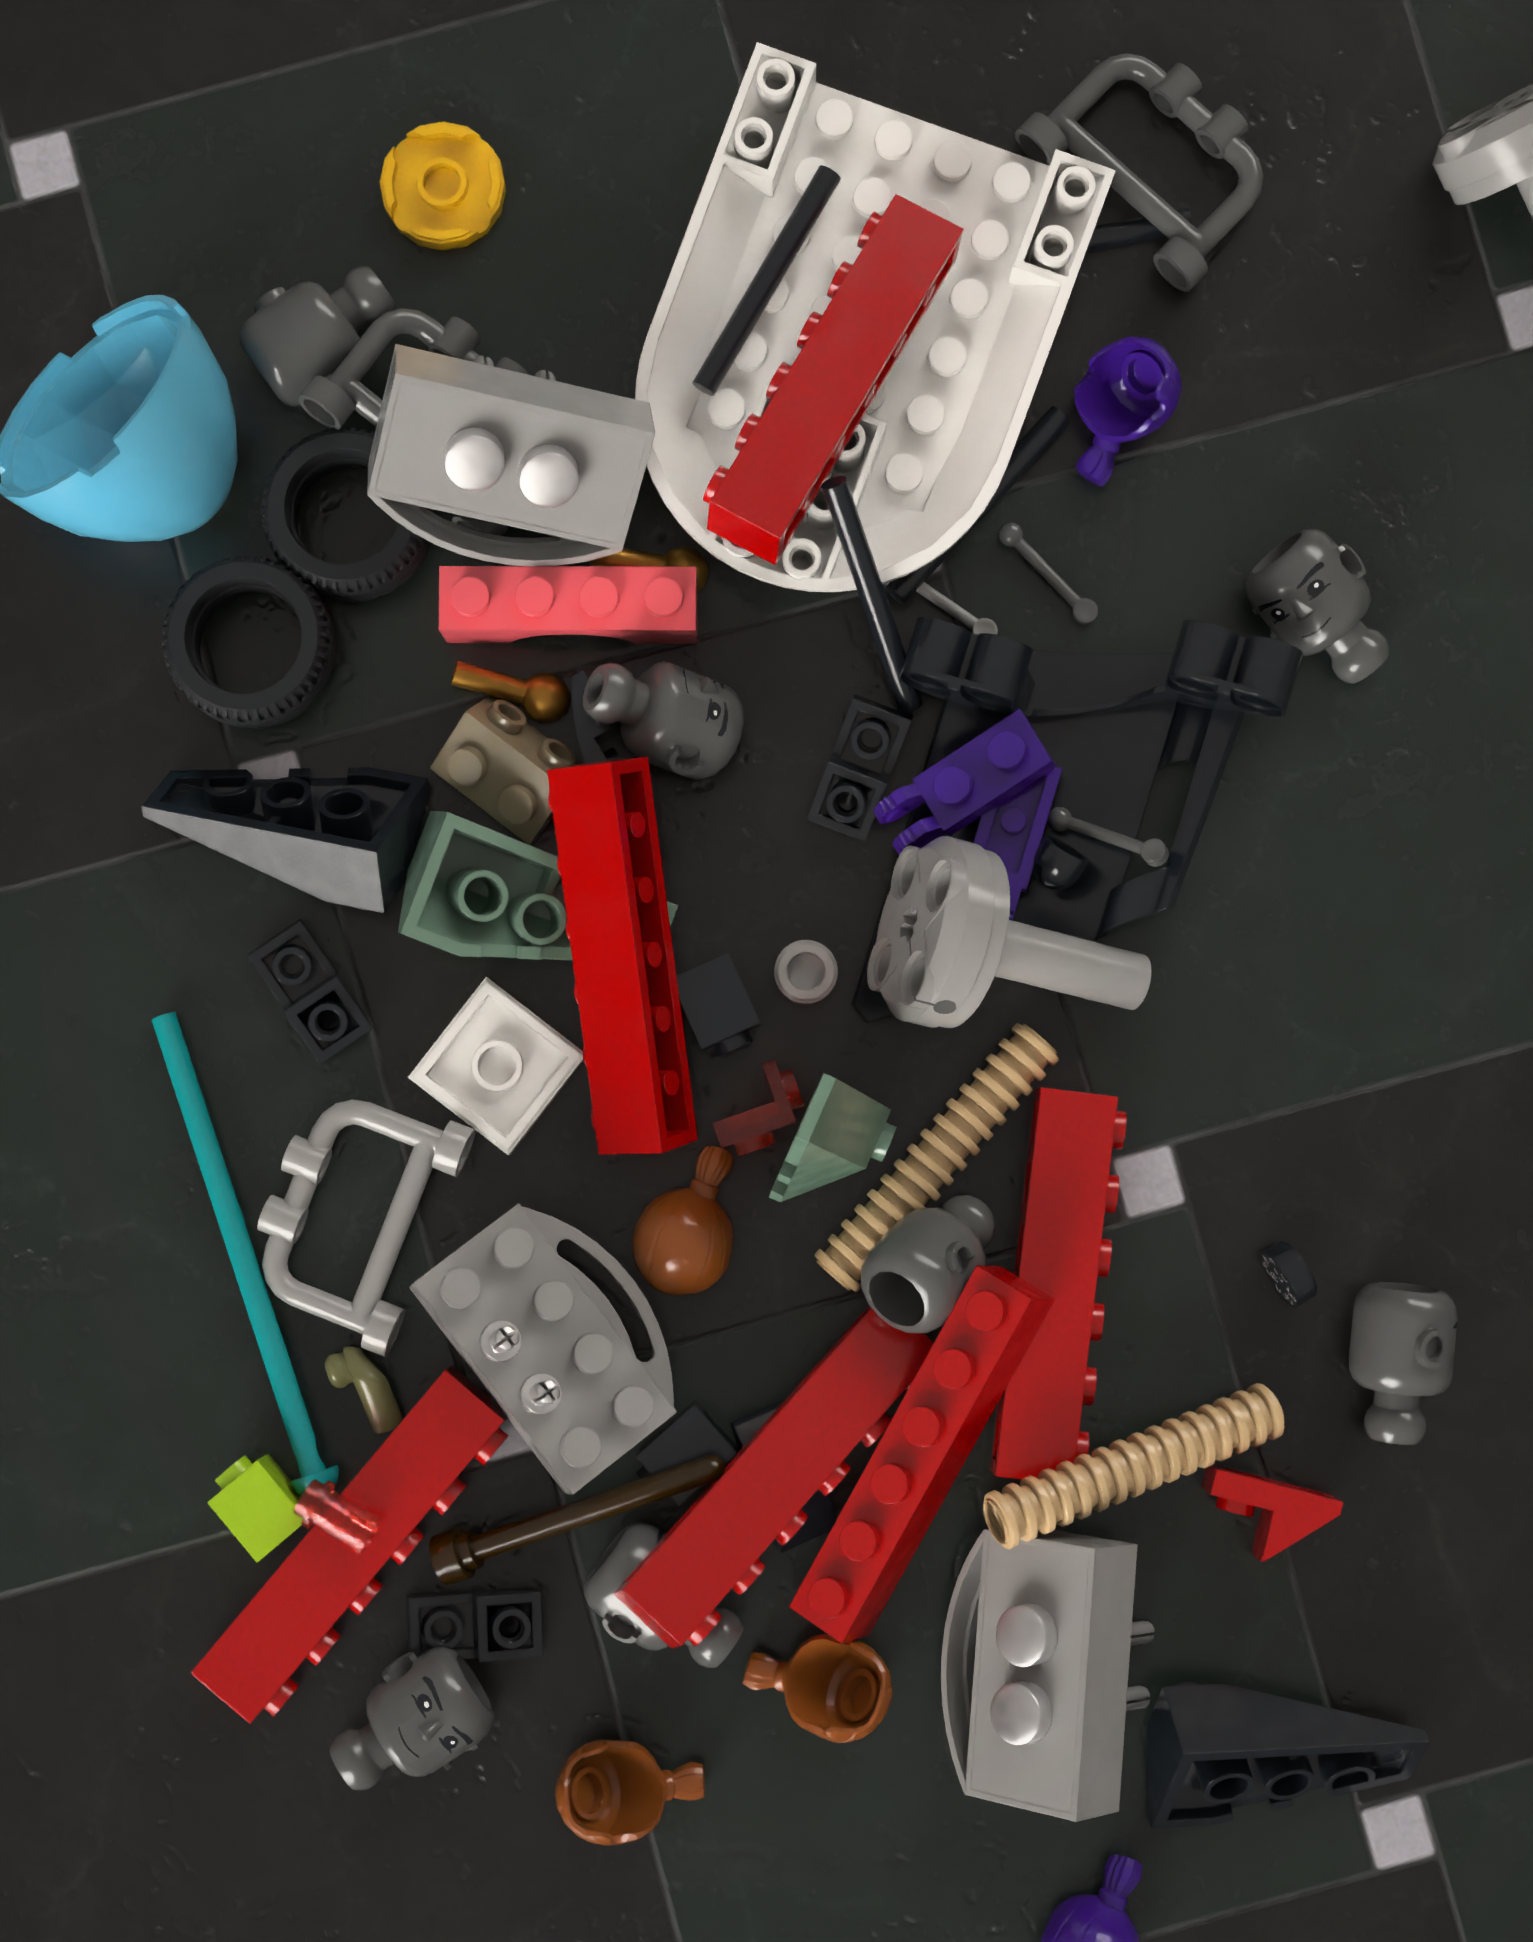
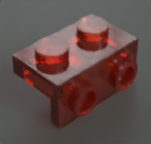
M775 1060L762 1064L774 1102L714 1122L713 1126L721 1148L735 1145L738 1156L776 1144L772 1131L796 1123L792 1110L803 1107L804 1103L792 1069L779 1073Z

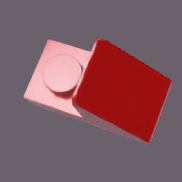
M1216 1464L1205 1468L1201 1488L1206 1492L1217 1496L1216 1508L1248 1517H1253L1255 1506L1262 1508L1251 1551L1252 1555L1261 1562L1270 1559L1341 1515L1343 1501L1331 1494Z

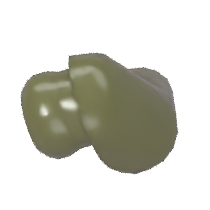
M344 1346L343 1352L334 1353L327 1357L325 1369L330 1383L336 1388H343L350 1383H354L374 1433L389 1432L402 1422L403 1417L388 1379L361 1348Z

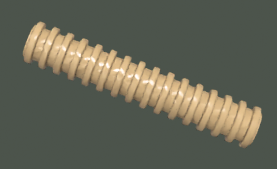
M1016 1023L1011 1028L1014 1036L1010 1040L1003 1038L998 1043L1001 1051L997 1055L990 1053L985 1058L988 1065L984 1070L977 1068L972 1073V1076L975 1078L974 1082L970 1086L964 1083L959 1088V1091L962 1093L957 1101L950 1098L946 1103L949 1110L944 1116L940 1113L935 1115L933 1121L936 1125L932 1130L929 1131L924 1128L921 1131L920 1136L923 1140L919 1145L916 1146L911 1143L906 1149L910 1155L905 1161L898 1158L893 1165L897 1170L891 1177L885 1173L880 1178L884 1185L878 1191L871 1189L867 1193L870 1201L865 1206L858 1204L854 1208L857 1216L851 1222L845 1219L841 1223L842 1228H844L843 1232L838 1237L832 1234L827 1239L831 1245L825 1252L818 1249L814 1254L818 1259L816 1263L848 1291L852 1289L854 1292H858L861 1288V1284L858 1282L861 1278V1266L871 1248L903 1216L915 1209L926 1208L924 1205L930 1198L933 1201H937L941 1196L937 1190L943 1183L946 1186H950L953 1183L954 1179L950 1175L956 1168L963 1171L967 1167L964 1159L969 1153L976 1156L980 1152L977 1144L982 1138L989 1141L993 1137L990 1129L995 1124L1002 1126L1007 1121L1003 1114L1008 1109L1015 1111L1020 1106L1016 1099L1021 1094L1028 1096L1033 1091L1030 1083L1034 1079L1041 1081L1046 1076V1073L1043 1071L1044 1067L1047 1064L1054 1066L1059 1061L1056 1050L1033 1029Z
M1253 1384L1247 1388V1391L1239 1390L1231 1394L1230 1398L1221 1397L1213 1402V1406L1204 1404L1197 1408L1196 1412L1187 1411L1181 1414L1179 1419L1170 1418L1165 1420L1161 1427L1157 1425L1150 1426L1144 1430V1435L1135 1432L1129 1435L1126 1441L1121 1439L1113 1441L1109 1445V1449L1101 1446L1093 1450L1091 1456L1087 1454L1077 1456L1074 1459V1463L1064 1461L1056 1466V1471L1050 1468L1042 1470L1038 1474V1479L1030 1475L1021 1480L1020 1486L1010 1483L1003 1487L1002 1494L996 1490L988 1492L984 1496L983 1502L986 1524L994 1539L1004 1548L1010 1550L1019 1545L1020 1539L1025 1542L1034 1540L1037 1537L1038 1531L1046 1535L1055 1530L1056 1524L1065 1527L1073 1522L1074 1517L1082 1520L1090 1516L1092 1510L1096 1512L1104 1511L1109 1507L1110 1503L1118 1505L1126 1501L1127 1496L1134 1498L1144 1493L1145 1488L1149 1490L1157 1489L1162 1485L1163 1481L1171 1483L1176 1481L1180 1474L1188 1476L1196 1472L1198 1467L1205 1469L1213 1465L1215 1460L1224 1461L1230 1458L1232 1453L1241 1454L1247 1451L1249 1446L1258 1447L1264 1444L1266 1439L1275 1440L1283 1435L1285 1428L1282 1407L1274 1393L1264 1384Z

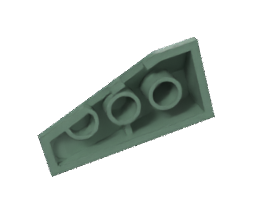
M430 811L407 871L398 933L461 957L572 960L570 941L566 934L567 916L562 879L557 868V856L452 813ZM667 901L671 927L679 905Z
M823 1073L768 1197L778 1202H783L866 1169L870 1158L882 1162L897 1128L886 1122L891 1109L842 1081Z

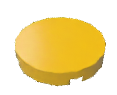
M444 121L420 125L407 133V138L402 140L396 148L393 146L385 157L379 181L385 210L398 231L419 246L442 251L467 247L486 235L501 215L506 195L501 161L493 148L491 149L489 144L469 127Z

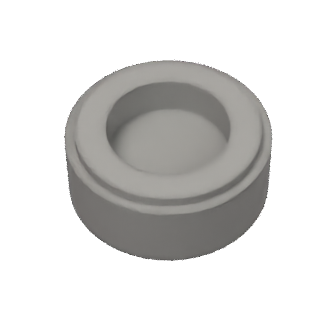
M799 940L786 946L779 954L774 968L775 982L780 992L787 999L798 1004H813L823 1000L833 990L838 976L837 962L831 951L823 944L813 940Z

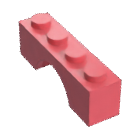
M439 566V631L447 643H512L518 639L543 635H594L618 638L635 644H698L696 567Z

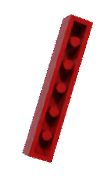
M895 194L883 215L875 211L871 214L857 243V247L862 249L853 265L844 261L831 281L827 296L832 300L823 315L815 311L812 312L803 326L797 341V347L802 350L792 366L783 362L776 370L766 392V398L771 401L762 416L759 417L752 413L744 423L735 443V449L740 452L730 469L721 465L713 474L703 496V501L709 504L707 529L774 565L777 564L821 490V485L828 478L955 264L963 228Z
M648 757L585 763L548 769V802L553 813L558 849L557 868L562 879L567 916L566 934L571 946L575 975L574 995L579 1005L584 1042L583 1061L588 1072L592 1102L591 1121L596 1132L598 1154L665 1153L697 1141L698 1136Z
M1043 1087L1035 1089L1013 1274L1055 1300L998 1402L990 1467L993 1474L998 1477L1023 1479L1031 1475L1038 1479V1474L1042 1470L1050 1468L1056 1471L1058 1464L1064 1461L1074 1463V1459L1081 1454L1088 1455L1089 1432L1079 1430L1082 1405L1092 1406L1096 1392L1097 1369L1095 1367H1087L1090 1341L1100 1342L1102 1336L1104 1303L1094 1302L1097 1277L1107 1278L1112 1253L1111 1239L1102 1238L1105 1213H1115L1119 1193V1176L1109 1174L1112 1149L1122 1150L1127 1123L1126 1112L1117 1111L1118 1097Z
M976 1265L952 1312L949 1314L789 1606L792 1610L840 1643L870 1635L1055 1300L1054 1298L1002 1266Z
M869 1305L728 1463L720 1479L712 1482L613 1594L671 1649L682 1646L687 1639L694 1646H697L722 1618V1615L714 1608L732 1589L738 1595H741L762 1573L766 1565L758 1558L774 1539L783 1546L803 1526L809 1516L801 1508L814 1493L819 1490L824 1496H827L848 1474L851 1466L844 1459L854 1447L861 1442L868 1448L887 1429L892 1417L886 1411L901 1394L905 1396L934 1343L924 1333H906L893 1328L878 1317Z
M453 1365L444 1370L192 1670L191 1674L249 1724L252 1723L263 1709L274 1717L300 1686L290 1677L307 1658L317 1666L342 1636L332 1627L349 1608L359 1616L384 1586L374 1578L390 1558L398 1565H401L426 1536L416 1527L433 1508L440 1515H443L467 1487L458 1477L469 1463L475 1458L484 1466L508 1438L509 1435L500 1428L507 1417L496 1402Z

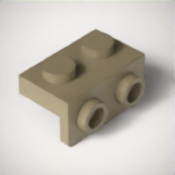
M488 696L465 711L430 769L530 845L540 837L553 817L548 802L549 782L547 770L579 765L581 763L576 760V755L567 745L556 739L547 738L529 724L524 713L510 702Z

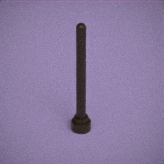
M709 1455L476 1534L473 1530L464 1532L461 1528L457 1527L433 1535L429 1542V1552L433 1568L440 1581L445 1585H451L472 1578L475 1575L476 1569L483 1567L487 1558L715 1482L724 1474L725 1466L719 1457Z

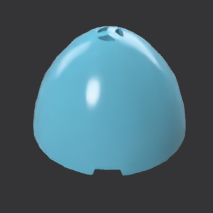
M147 295L122 304L92 323L97 336L81 348L73 357L59 352L29 386L13 409L0 434V494L37 518L78 536L122 542L162 541L186 534L207 523L222 507L232 488L238 455L236 419L227 379L201 330L186 310L173 298L165 295Z

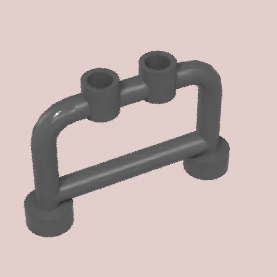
M1128 53L1111 56L1097 65L1048 116L1039 112L1032 113L1015 131V139L1019 147L1030 159L1049 166L1056 149L1063 152L1069 149L1077 157L1116 170L1110 187L1169 238L1153 256L1157 270L1172 286L1181 291L1189 292L1208 272V266L1204 257L1247 214L1259 198L1264 179L1260 159L1250 146L1241 139L1248 132L1249 127L1247 121L1238 110L1228 104H1222L1212 114L1195 99L1202 91V84L1198 76L1189 67L1182 63H1176L1166 73L1157 64L1144 56ZM1127 79L1140 84L1149 92L1151 101L1160 112L1170 118L1177 117L1195 133L1199 145L1209 155L1217 159L1224 158L1236 170L1239 178L1237 187L1198 228H1195L1077 123L1116 82Z
M399 308L385 312L369 326L331 377L327 379L322 376H314L298 396V401L312 418L327 428L339 430L354 410L376 427L382 399L360 381L397 335H413L428 346L429 352L472 362L476 357L480 356L474 350L481 342V337L469 323L458 317H451L442 326L434 318L419 310ZM501 357L494 366L528 374L517 362L506 357ZM457 514L452 518V522L487 534L503 536L508 530L507 525Z

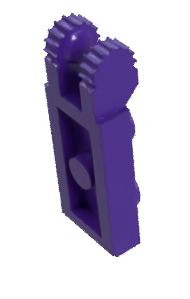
M1018 709L913 778V784L898 788L888 797L878 802L874 806L873 813L879 823L884 825L900 819L924 802L927 803L934 816L914 823L898 834L897 838L892 842L897 853L900 855L907 846L911 845L922 848L945 834L948 836L953 835L1055 769L1054 767L1057 765L1025 714Z
M1054 767L1055 769L982 815L973 843L980 845L983 849L996 853L1006 868L1010 887L1009 920L1012 921L1021 891L1026 893L1035 854L1041 843L1062 773V768Z

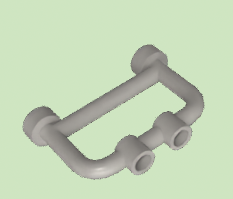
M355 1099L335 1103L325 1110L313 1126L308 1139L298 1135L291 1139L281 1163V1171L293 1175L285 1198L271 1195L266 1201L258 1220L257 1230L270 1235L265 1246L262 1267L265 1281L274 1295L290 1306L363 1334L361 1348L386 1357L391 1351L401 1329L405 1309L383 1301L381 1298L433 1168L455 1177L460 1174L471 1151L476 1130L450 1120L443 1131L374 1103ZM358 1125L411 1145L413 1149L354 1299L350 1302L293 1278L287 1263L292 1247L299 1239L306 1224L309 1213L308 1207L317 1184L321 1182L329 1166L332 1146L336 1136L344 1127Z

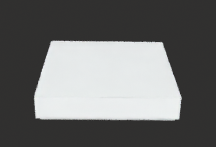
M485 977L408 1078L504 1153L511 1155L583 1062V1051L492 980Z

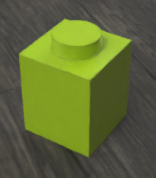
M269 1453L253 1464L246 1455L241 1457L215 1479V1482L222 1490L207 1502L257 1563L317 1513L310 1502L293 1489L290 1478Z

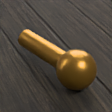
M686 546L676 547L665 555L623 547V550L618 553L589 561V566L696 567L698 592L705 586L709 576V568L704 556L696 549Z
M456 661L450 685L521 704L526 715L537 722L550 723L558 720L566 713L570 704L568 686L559 676L552 673H538L526 680Z

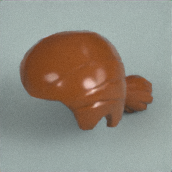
M705 1146L697 1157L694 1179L691 1180L689 1188L668 1190L655 1197L646 1206L636 1223L632 1241L634 1261L643 1279L657 1291L672 1296L700 1293L713 1286L728 1268L734 1239L733 1226L726 1212L717 1202L716 1197L719 1193L718 1187L733 1169V1155L723 1148Z
M829 1634L813 1636L803 1642L789 1661L783 1660L781 1662L765 1653L752 1651L746 1664L742 1684L752 1690L775 1687L777 1691L784 1692L786 1705L792 1719L801 1728L835 1743H848L863 1739L873 1732L887 1714L893 1696L890 1671L881 1656L872 1647L857 1639L840 1643Z
M607 1739L594 1740L572 1752L563 1764L556 1784V1805L565 1825L578 1837L590 1843L620 1845L636 1841L650 1833L659 1823L666 1801H671L673 1798L691 1801L705 1797L704 1767L701 1763L688 1762L673 1771L668 1769L661 1770L654 1757L644 1746L637 1742Z

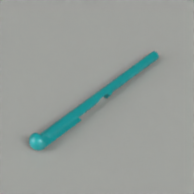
M170 1012L151 1019L301 1474L300 1478L290 1481L291 1486L303 1497H323L330 1493L337 1484L339 1467L335 1465L326 1468L318 1455L316 1437L176 1013Z

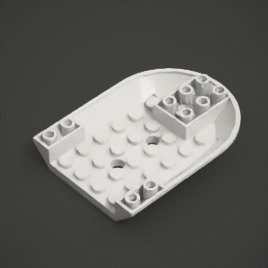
M757 42L640 356L635 400L650 403L655 428V437L646 466L660 497L677 522L698 544L717 559L757 580L783 588L808 592L852 591L857 589L822 488L776 565L707 529L709 504L703 501V496L718 467L722 465L730 469L740 451L735 449V443L748 417L752 413L761 417L771 401L766 398V392L778 367L783 362L792 366L802 350L797 347V341L807 319L814 311L823 315L832 299L827 296V292L838 268L844 261L853 265L862 249L857 247V243L867 220L874 211L883 215L893 197L897 194L964 229L955 264L826 479L837 476L846 477L881 582L885 584L918 570L950 549L969 531L996 493L1010 461L1116 170L1057 149L1054 152L1050 166L819 84L816 82L817 63ZM820 165L832 169L841 177L839 184L714 396H710L700 391L692 384L693 380Z

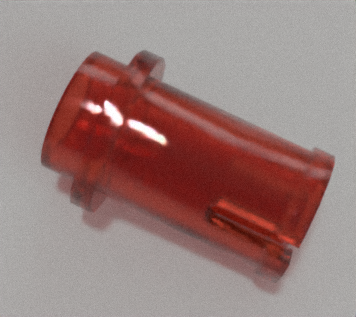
M314 1479L305 1489L294 1509V1514L303 1519L301 1526L309 1529L314 1525L352 1548L358 1555H362L368 1546L366 1542L371 1543L381 1526L383 1518L379 1515L375 1516L334 1491L336 1483L331 1480L323 1484Z

